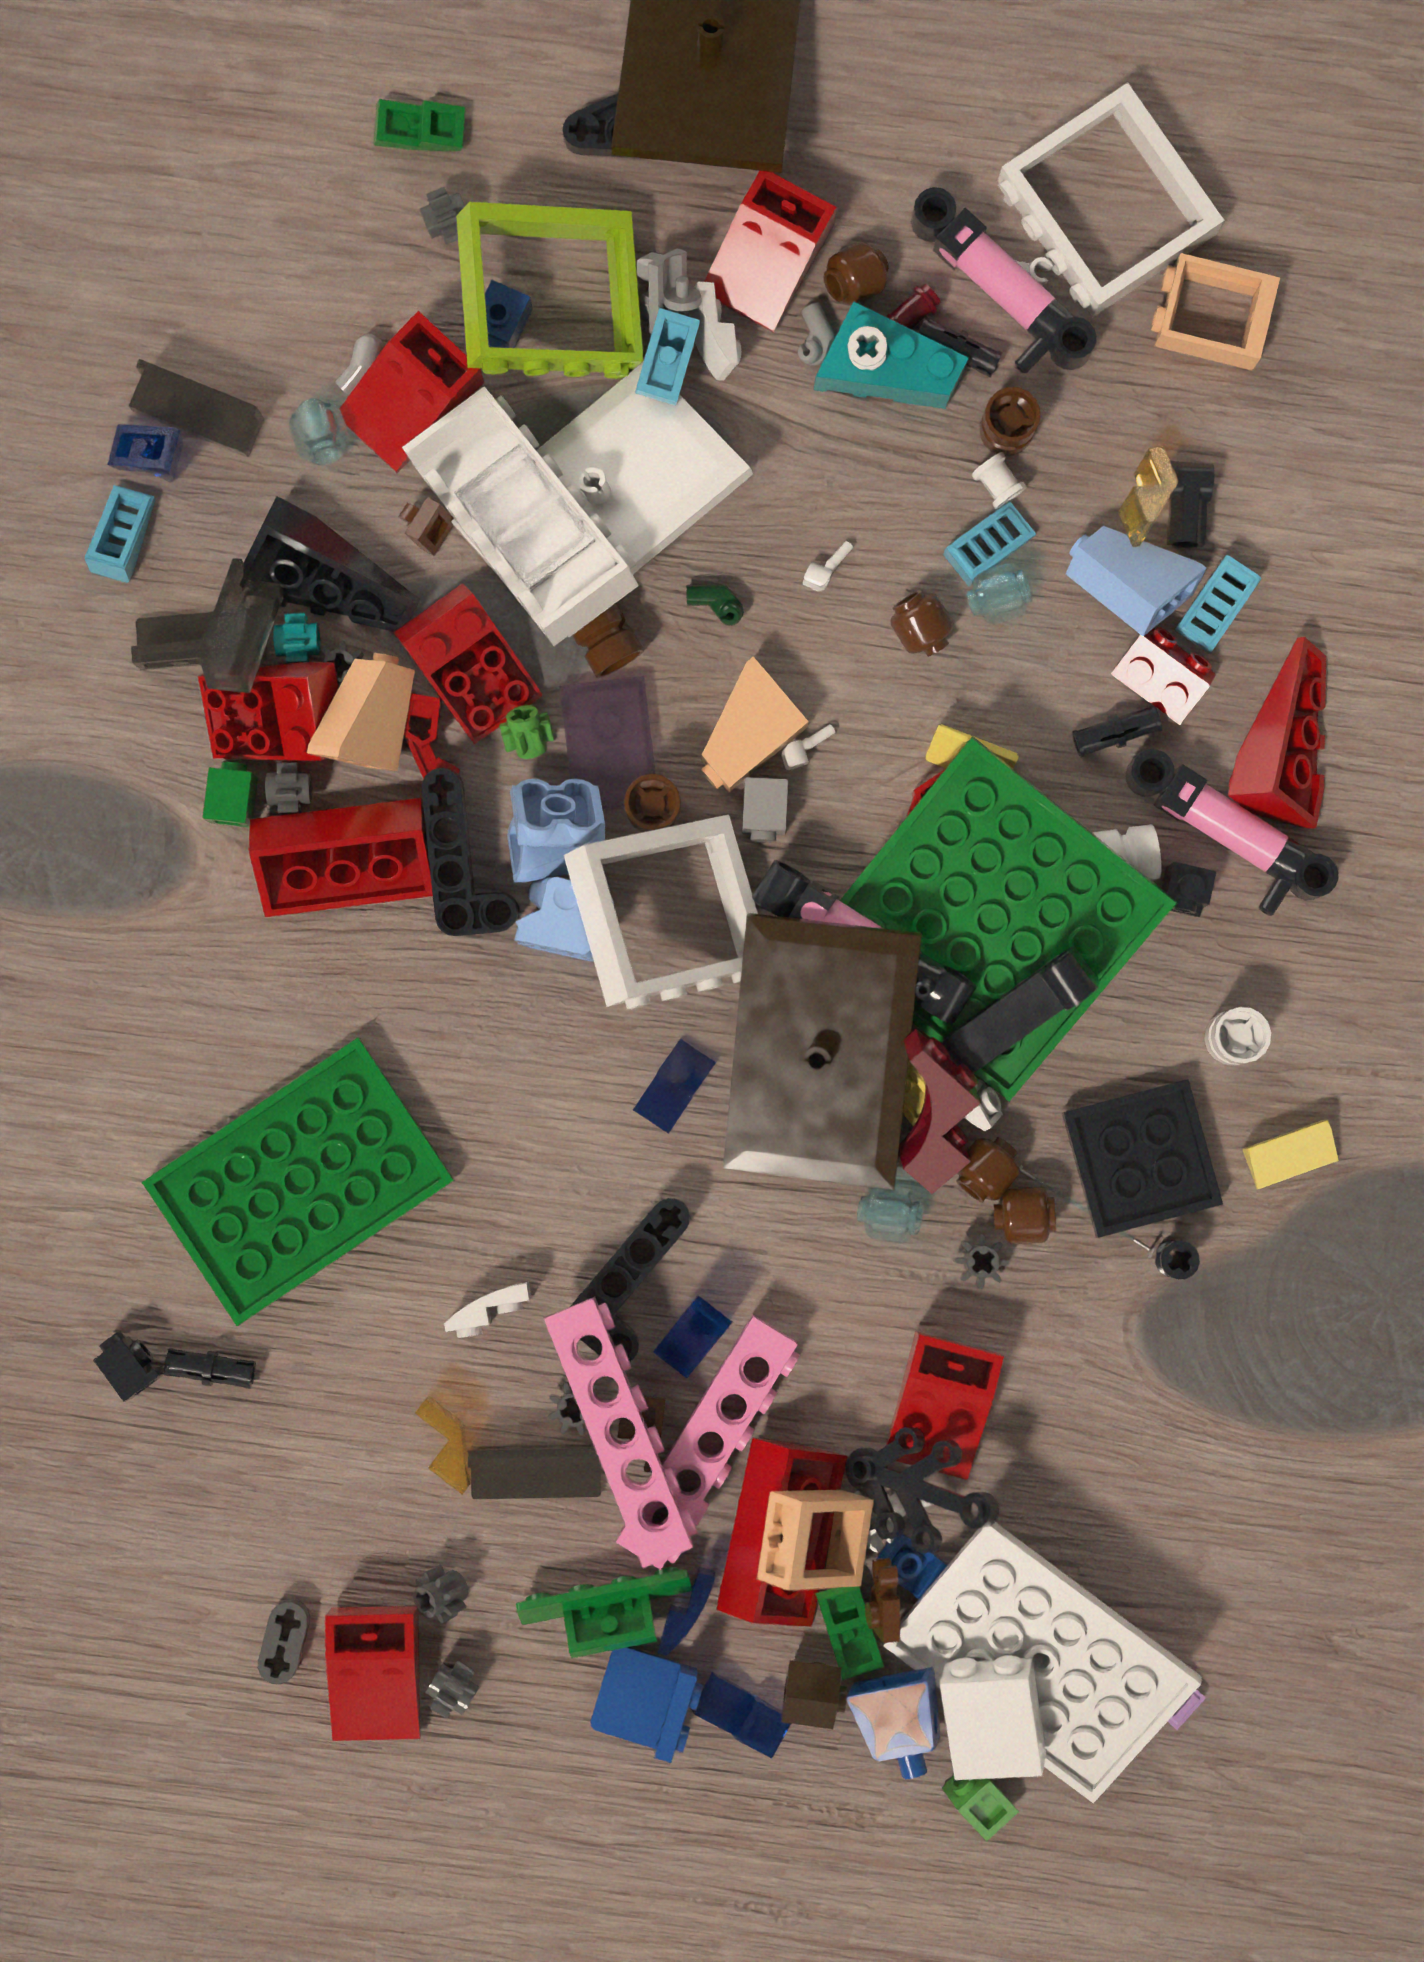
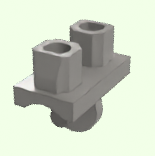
M676 248L665 255L651 252L638 259L637 276L649 282V290L642 293L639 298L640 315L649 320L650 334H652L659 308L689 317V311L700 306L701 293L697 289L689 287L686 251Z

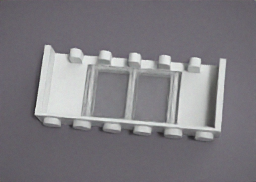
M484 386L402 448L413 466L444 504L449 513L548 640L555 646L567 636L571 637L638 587L630 570L635 566V563L621 544L614 548L606 539L611 533L596 513L589 517L582 509L587 503L572 483L565 487L558 479L563 473L549 454H546L544 457L538 454L535 448L539 446V443L527 426L524 424L518 428L514 424L512 419L516 415L502 395L494 399Z

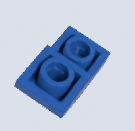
M904 1533L900 1537L894 1538L891 1544L887 1543L877 1559H891V1566H897L898 1584L910 1591L917 1599H920L948 1566L946 1562L933 1553L917 1552L912 1545L911 1538Z

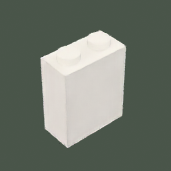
M1008 1655L999 1657L996 1660L975 1661L972 1658H960L951 1663H945L940 1688L955 1780L1042 1776L1046 1749L1032 1658L1019 1659L1016 1656Z

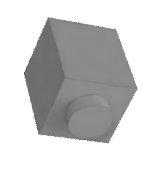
M745 777L742 834H751V841L776 842L777 835L785 836L788 779Z

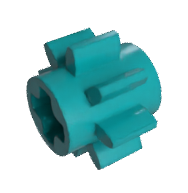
M305 613L284 614L285 624L274 625L273 641L276 657L286 656V663L310 662L309 655H320L321 639L319 624L308 623V616Z

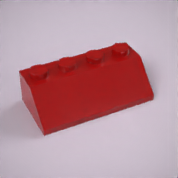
M421 798L250 819L249 855L265 917L433 896L425 816Z
M752 1437L716 1610L753 1624L812 1627L818 1600L816 1593H819L820 1589L787 1590L757 1579L770 1491L841 1490L847 1455L784 1441ZM834 1512L812 1513L804 1570L824 1569L831 1538ZM782 1533L780 1534V1540H781V1542L783 1541V1534H782Z

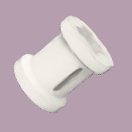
M866 326L860 327L853 332L849 338L848 351L854 366L860 370L867 369L872 371L879 368L886 360L887 344L881 331L877 328ZM864 340L869 344L875 340L877 342L875 346L877 355L873 358L868 354L862 357L858 356L860 353L859 342Z
M1003 452L985 461L971 475L974 480H980L994 499L992 505L996 510L1009 501L1014 500L1027 488L1024 481L1018 482L1005 464L1006 456Z

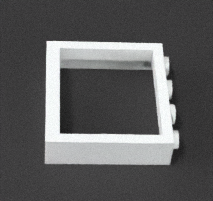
M1126 83L1003 165L998 178V187L1005 195L1003 200L1010 207L1015 205L1023 217L1021 222L1028 236L1033 241L1037 239L1047 251L1045 257L1053 264L1052 270L1057 275H1064L1071 286L1069 291L1074 302L1079 301L1083 309L1087 308L1092 317L1166 269L1167 265L1170 266L1175 263L1180 253L1188 254L1217 235L1225 221L1129 83ZM1113 114L1187 219L1191 228L1101 287L1023 174Z
M729 815L585 844L564 855L607 1007L626 1003L627 1009H635L650 1004V996L660 994L662 1001H667L687 995L686 987L696 985L697 991L703 992L723 986L721 980L723 978L732 977L734 984L741 981L746 917L748 913H758L752 899V892ZM705 843L738 958L636 983L602 865Z

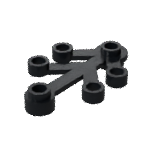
M916 1427L901 1428L896 1433L894 1441L879 1451L869 1447L854 1450L846 1462V1475L848 1481L855 1489L867 1492L869 1498L874 1500L873 1507L878 1516L875 1520V1530L883 1539L898 1538L905 1530V1521L899 1513L894 1512L884 1486L896 1490L914 1528L911 1542L914 1549L919 1553L935 1552L942 1544V1535L932 1525L921 1500L958 1513L964 1524L974 1529L989 1527L998 1518L999 1505L995 1497L990 1493L984 1491L972 1492L964 1496L924 1481L941 1469L954 1467L960 1463L962 1450L959 1444L953 1440L937 1442L933 1446L930 1455L903 1472L890 1469L888 1466L905 1454H916L923 1449L925 1437L923 1432ZM909 1433L913 1437L911 1448L906 1443V1437ZM945 1447H948L951 1453L948 1462L943 1457ZM863 1463L867 1467V1474L865 1477L862 1472ZM973 1503L978 1508V1515L976 1518H974L972 1513ZM888 1518L892 1520L894 1525L892 1532H889L886 1526ZM925 1532L930 1536V1545L928 1547L923 1541Z

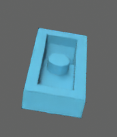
M659 308L635 394L676 406L700 320Z

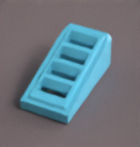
M117 485L113 486L84 557L90 572L129 583L154 507V496ZM121 504L139 509V511L135 515L118 509ZM117 521L124 524L131 525L132 528L131 530L118 526H114V522ZM109 538L126 542L125 546L108 542Z
M1009 501L946 547L943 555L968 587H970L1035 537L1036 533L1011 501ZM1006 516L1021 534L1015 539L1001 523V520ZM994 527L1007 543L1006 546L1003 548L999 546L988 532L990 528ZM980 536L994 554L991 557H988L975 541ZM967 546L981 562L977 567H975L963 551Z
M1226 555L1212 573L1175 631L1210 654L1262 578L1231 556ZM1223 574L1244 586L1243 590L1241 591L1223 579ZM1214 587L1235 600L1232 606L1211 593ZM1203 603H1207L1225 615L1222 621L1201 608ZM1197 617L1215 629L1212 636L1191 623L1192 619Z

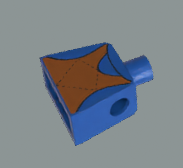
M933 1667L854 1682L846 1698L873 1758L876 1761L897 1758L903 1779H913L926 1774L928 1770L923 1753L935 1750L940 1738L936 1682Z

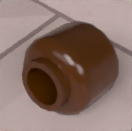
M857 242L828 259L826 271L824 272L826 289L831 297L838 302L842 301L850 306L853 301L860 304L885 289L887 272L889 270L888 261L880 250H875L867 243Z
M918 590L894 605L893 610L895 614L892 616L890 623L908 653L916 654L924 651L927 657L941 651L949 644L946 637L953 630L954 623L936 594H924L922 590Z
M997 1137L994 1142L986 1138H978L967 1150L971 1162L957 1173L959 1178L956 1182L966 1193L979 1202L983 1203L985 1199L996 1201L1002 1197L1020 1174V1167L1014 1159L1018 1153L1008 1142L1000 1137Z
M1042 1187L1007 1189L1002 1196V1204H994L995 1230H1004L1005 1239L1010 1244L1046 1242L1050 1232L1056 1231L1054 1197H1048L1047 1192Z

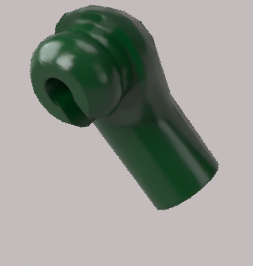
M686 585L687 606H709L720 621L728 626L736 625L743 617L744 609L741 601L726 585Z

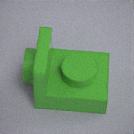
M953 1774L951 1779L942 1787V1790L957 1811L986 1841L1019 1812L990 1778L955 1780Z

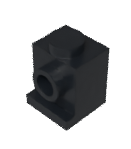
M1178 862L1168 865L1165 869L1161 889L1177 901L1171 912L1199 918L1202 908L1210 905L1217 871Z
M118 1331L100 1344L99 1347L103 1353L93 1359L123 1402L133 1399L164 1375L163 1366L153 1369L150 1365L153 1357L147 1347L139 1339L134 1342L130 1336L125 1337L121 1331Z

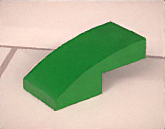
M379 99L376 104L373 145L406 150L461 151L463 148L465 107L424 100L420 106Z
M859 1586L837 1587L816 1593L838 1667H841L842 1680L844 1681L884 1668L873 1630L867 1625L865 1604Z

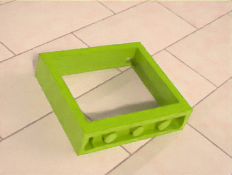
M469 202L459 212L456 219L468 368H482L483 373L491 375L506 373L509 369L523 370L524 374L528 376L545 375L549 371H564V375L567 377H583L590 372L604 373L606 378L618 379L629 376V373L644 361L632 211ZM480 234L606 241L615 352L489 347Z

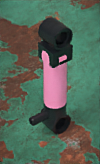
M936 187L921 192L915 200L911 218L912 230L916 236L926 242H935L933 252L954 271L957 267L963 271L1036 339L1015 361L1016 368L1021 373H1028L1048 351L1055 365L1062 369L1075 370L1085 365L1095 347L1097 338L1091 323L1083 318L1075 317L985 234L987 227L968 209L964 208L955 217L956 204L949 192ZM930 208L937 209L943 214L944 218L941 221L932 222L924 217L923 212ZM1068 336L1076 337L1081 341L1083 349L1080 351H1070L1063 345L1062 339Z
M1148 749L1141 752L1128 764L1125 772L1126 782L1135 794L1142 797L1160 794L1153 806L1177 821L1183 819L1276 879L1259 905L1260 911L1266 915H1274L1289 890L1300 899L1314 900L1330 893L1336 887L1339 879L1338 869L1329 857L1313 853L1207 785L1208 780L1184 764L1174 772L1173 762L1165 752L1158 749ZM1151 763L1158 768L1160 778L1157 783H1148L1142 779L1140 775L1141 764ZM1306 867H1314L1320 872L1322 882L1318 888H1312L1306 884L1304 880Z
M779 860L773 861L752 895V899L776 916L882 928L839 901L838 895L815 881L811 882L801 872ZM920 952L918 980L914 988L916 1000L920 1006L932 1015L947 1023L954 1024L977 986L957 970L947 965L939 964Z

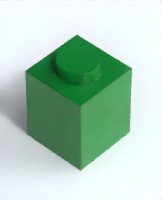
M222 762L221 769L209 767L202 819L210 824L250 828V819H253L258 777L252 772H247V765Z

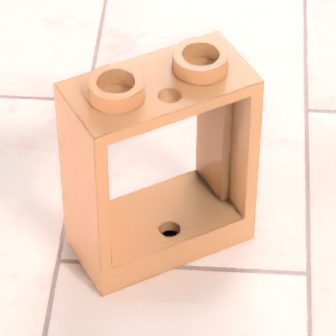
M1180 253L1174 267L1167 265L1163 276L1161 291L1167 292L1164 307L1157 306L1151 325V331L1157 332L1154 347L1253 371L1261 359L1280 277ZM1184 279L1253 296L1241 348L1171 331Z
M845 1490L770 1491L757 1579L787 1590L861 1586L874 1500ZM834 1512L826 1569L804 1570L812 1513ZM781 1533L783 1534V1541H782V1542H781V1540H780V1534H781Z

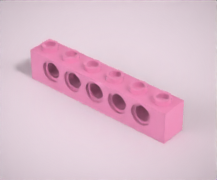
M593 1297L546 1316L544 1321L642 1567H647L693 1548L691 1536L698 1533L688 1508L680 1511L674 1496L681 1492L680 1486L672 1467L664 1470L658 1453L665 1451L656 1427L647 1428L641 1412L648 1410L639 1385L631 1387L625 1371L632 1367L623 1344L614 1346L608 1331L615 1328V1324L607 1304L598 1305L596 1298ZM585 1335L596 1336L602 1343L601 1355L595 1359L584 1358L578 1351L579 1339ZM609 1376L615 1379L619 1386L618 1395L611 1400L599 1398L594 1391V1383L598 1378ZM623 1417L633 1422L636 1432L631 1439L620 1441L612 1435L610 1425L617 1418ZM635 1459L647 1461L652 1468L650 1478L643 1482L632 1480L627 1474V1465ZM650 1501H660L667 1506L669 1514L664 1521L652 1523L643 1514L644 1506Z
M753 1314L662 1462L664 1470L672 1467L675 1476L685 1469L694 1470L699 1474L701 1483L697 1489L690 1492L681 1490L680 1493L674 1495L680 1511L689 1509L695 1526L698 1525L709 1506V1503L704 1501V1498L711 1486L713 1485L719 1489L732 1466L726 1463L735 1448L742 1452L754 1433L755 1429L750 1427L749 1424L756 1412L759 1411L765 1414L777 1395V1391L772 1389V1386L779 1374L781 1373L787 1377L800 1354L794 1351L798 1345L797 1341ZM752 1357H761L769 1365L767 1375L760 1380H751L744 1374V1364ZM730 1394L740 1395L746 1402L745 1411L738 1417H729L721 1410L722 1400ZM716 1432L722 1437L724 1444L718 1453L710 1455L701 1451L698 1446V1440L704 1433ZM650 1501L644 1506L643 1514L648 1521L654 1523V1512L661 1507L667 1506L660 1501ZM625 1524L617 1536L616 1543L638 1556ZM680 1553L652 1565L661 1570L666 1561L674 1564Z

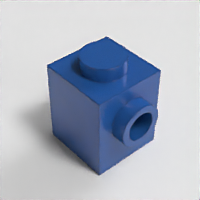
M491 279L485 292L489 347L515 348L533 310L531 298Z

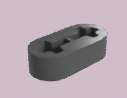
M287 1599L280 1602L272 1610L268 1618L258 1658V1670L260 1676L271 1684L280 1685L288 1682L295 1675L300 1665L310 1625V1613L308 1608L296 1599ZM289 1609L295 1611L294 1618L300 1620L301 1625H295L291 1629L289 1637L285 1638L282 1637L285 1624L283 1621L278 1620V1615H285ZM280 1645L286 1646L283 1658L286 1663H290V1668H284L280 1674H276L273 1672L274 1665L267 1663L268 1658L276 1656Z

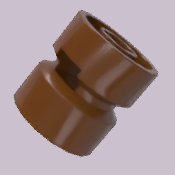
M1006 387L997 391L989 399L980 422V436L984 445L991 452L996 454L1003 452L1005 456H1013L1022 452L1030 444L1040 421V407L1036 398L1029 391L1022 388Z
M617 603L613 604L572 635L578 646L588 648L585 659L596 678L607 676L619 670L644 652L633 630L622 628L626 619Z
M657 774L643 775L634 780L626 790L624 799L626 815L632 826L640 832L671 827L678 820L681 809L679 791L673 782L666 777Z

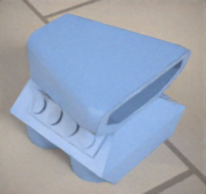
M526 779L518 785H512L510 796L514 817L509 825L507 838L515 883L567 875L569 872L564 858L565 854L585 844L605 840V820L598 786H593L590 782L582 779H569L560 786L549 785L540 779Z
M551 877L533 881L530 885L528 897L539 911L532 912L516 921L517 931L514 941L518 945L531 949L594 962L571 880Z

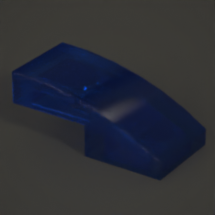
M698 1567L688 1607L683 1608L670 1604L658 1647L659 1654L667 1656L684 1639L696 1623L711 1593L716 1578L715 1571Z
M713 1671L702 1689L696 1710L691 1709L694 1715L732 1734L735 1740L770 1758H773L791 1726L790 1723L781 1722V1710Z

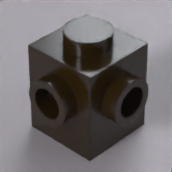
M789 1660L784 1685L781 1722L833 1729L837 1712L845 1713L848 1686L840 1685L841 1667L828 1666L821 1662L807 1663Z

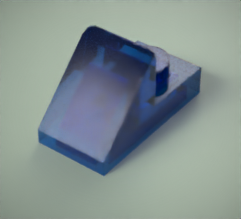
M118 424L107 465L120 471L148 472L165 481L174 482L183 448L181 430L175 427Z
M680 1039L656 1072V1076L633 1111L669 1134L716 1062Z
M697 1295L660 1341L653 1353L685 1378H688L730 1327L732 1321Z

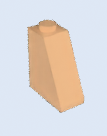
M374 653L373 660L354 659L309 742L307 753L365 768L397 772L415 670L398 665V657Z
M754 656L746 662L702 753V762L706 765L701 769L704 776L716 789L723 785L729 793L742 783L745 777L753 774L807 729L809 722Z

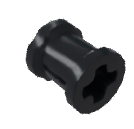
M1167 1240L1156 1249L1155 1265L1164 1276L1177 1280L1187 1279L1198 1270L1200 1264L1199 1253L1191 1243L1182 1240ZM1172 1250L1185 1253V1256L1181 1259L1184 1265L1182 1269L1174 1266L1169 1267L1168 1264L1173 1260L1170 1254Z

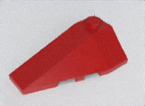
M1298 637L1236 756L1233 774L1229 780L1228 796L1254 815L1312 829L1317 827L1324 792V775L1317 774V750L1325 749V735L1320 734L1318 726V711H1322L1326 704V655L1306 637Z

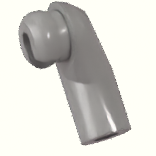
M820 302L812 303L801 310V314L810 332L804 344L799 346L798 355L800 360L809 366H816L824 361L835 339L833 329Z
M365 334L355 342L350 365L336 380L339 388L346 394L350 395L383 350L384 344L379 338L372 334Z

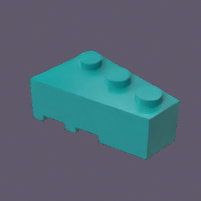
M853 301L815 376L814 391L827 392V390L852 393L853 396L866 398L867 396L893 399V402L946 409L965 371L969 358ZM870 326L877 328L886 339V360L879 368L872 371L858 369L853 365L849 357V338L860 327ZM864 340L860 341V353L858 356L862 357L868 354L872 358L877 355L875 351L877 342L874 340L868 344Z

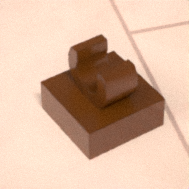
M428 497L420 509L410 503H406L398 516L408 523V529L405 534L420 549L435 556L453 527L451 522L454 519L453 516L440 503Z

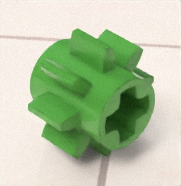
M531 705L512 709L506 716L508 723L499 725L506 752L515 750L517 756L522 759H531L542 755L547 750L546 742L555 739L548 713L539 714L537 708Z

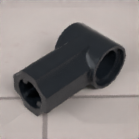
M1169 462L1165 484L1166 499H1169L1167 545L1187 549L1203 547L1205 545L1207 506L1211 500L1214 487L1213 464Z

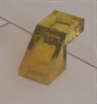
M1164 447L1149 448L1134 472L1138 486L1132 487L1118 511L1132 547H1138L1142 544L1179 482Z
M429 1396L420 1405L415 1414L449 1441L428 1469L463 1495L471 1484L464 1422Z

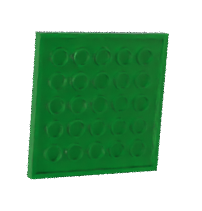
M971 737L839 900L883 929L922 933L921 952L939 964H944L957 970L976 984L977 988L954 1024L947 1023L932 1015L920 1006L915 999L913 1024L930 1038L934 1037L938 1041L1063 951L1072 946L1077 949L1100 980L1098 989L1070 1010L1066 1011L1063 1009L974 1072L1009 1102L1177 904V901L974 737Z

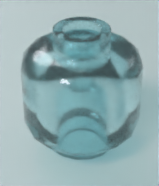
M320 399L306 400L299 405L298 409L292 413L288 420L289 431L297 454L303 460L312 462L315 465H327L341 458L349 444V433L342 412L336 404L321 401Z
M1010 563L980 572L973 579V589L966 592L973 615L981 614L983 619L990 625L1024 615L1027 611V603L1033 601L1030 585L1024 570L1017 571Z
M895 1186L894 1190L872 1188L869 1196H862L859 1201L857 1220L864 1222L865 1232L869 1238L904 1244L912 1235H918L922 1225L924 1206L922 1201H917L915 1192L910 1188Z

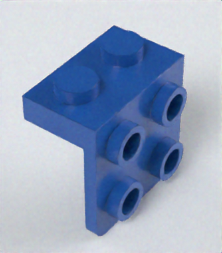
M631 1647L612 1650L591 1717V1727L596 1731L655 1749L654 1758L671 1763L675 1751L681 1753L684 1751L690 1731L689 1726L683 1725L687 1709L696 1710L702 1692L703 1684L696 1682L697 1668Z

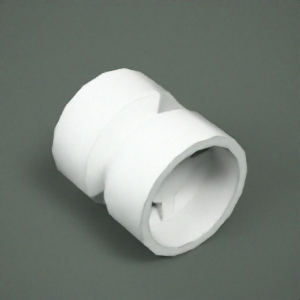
M1153 824L1129 827L1126 835H1121L1116 829L1092 832L1150 880L1160 879L1161 855L1157 833Z
M1238 1007L1218 1013L1212 1018L1205 1029L1204 1041L1208 1052L1215 1060L1226 1065H1239L1256 1061L1266 1053L1271 1041V1030L1268 1021L1260 1012L1252 1008Z

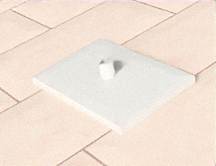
M643 362L631 371L629 376L624 377L536 450L541 457H544L546 454L552 457L563 473L558 479L565 487L571 483L576 487L587 503L582 508L586 514L591 517L596 513L611 533L606 538L614 548L619 544L625 548L635 563V566L630 569L632 574L636 573L753 475L750 466L680 394L676 406L635 394ZM525 465L472 504V506L492 532L495 533L548 492L527 465ZM558 506L504 547L525 574L528 575L581 536V533ZM453 519L451 522L457 531L491 567L460 525Z
M996 1522L989 1527L979 1528L904 1616L900 1621V1642L884 1643L883 1645L914 1670L933 1667L935 1682L938 1688H940L945 1663H951L956 1659L972 1658L975 1661H988L1008 1655L1016 1656L1019 1659L1032 1658L1046 1749L1044 1767L1092 1803L1100 1797L1201 1685L1202 1681L1201 1675Z

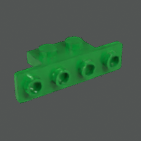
M666 1567L655 1571L653 1576L638 1579L635 1576H621L613 1579L611 1584L594 1587L590 1584H581L570 1588L568 1593L553 1596L549 1593L532 1594L525 1599L526 1601L516 1603V1610L522 1625L564 1617L569 1654L571 1658H577L656 1642L657 1637L650 1600L691 1592L692 1585L687 1569L679 1570L676 1567Z

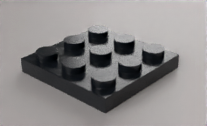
M1189 1079L1062 1112L1096 1238L1223 1205Z

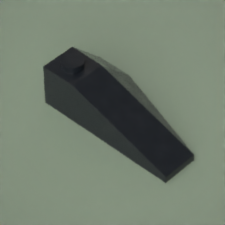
M276 496L233 583L234 586L272 605L286 607L287 603L305 606L311 608L310 613L324 616L327 611L345 615L353 623L395 632L409 622L420 602L417 596L315 515Z

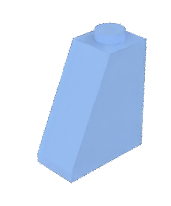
M1103 526L1090 537L1085 534L1076 541L1070 550L1069 555L1073 558L1065 574L1141 636H1144L1193 596L1207 568L1200 562Z

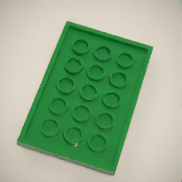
M358 1037L142 1181V1184L235 1325L240 1326L454 1182L455 1179L361 1038Z

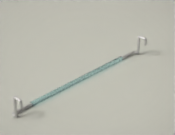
M1020 1166V1172L1034 1179L1035 1182L1039 1183L1043 1187L1047 1188L1056 1195L1060 1196L1069 1203L1073 1204L1074 1206L1089 1214L1087 1208L1075 1202L1074 1200L1067 1197L1058 1190L1054 1189L1045 1182L1041 1181L1037 1177L1035 1178L1029 1173L1025 1172L1024 1170H1022L1023 1166ZM1119 1232L1129 1240L1149 1250L1147 1253L1149 1255L1148 1258L1153 1256L1156 1250L1155 1247L1151 1250L1126 1232Z

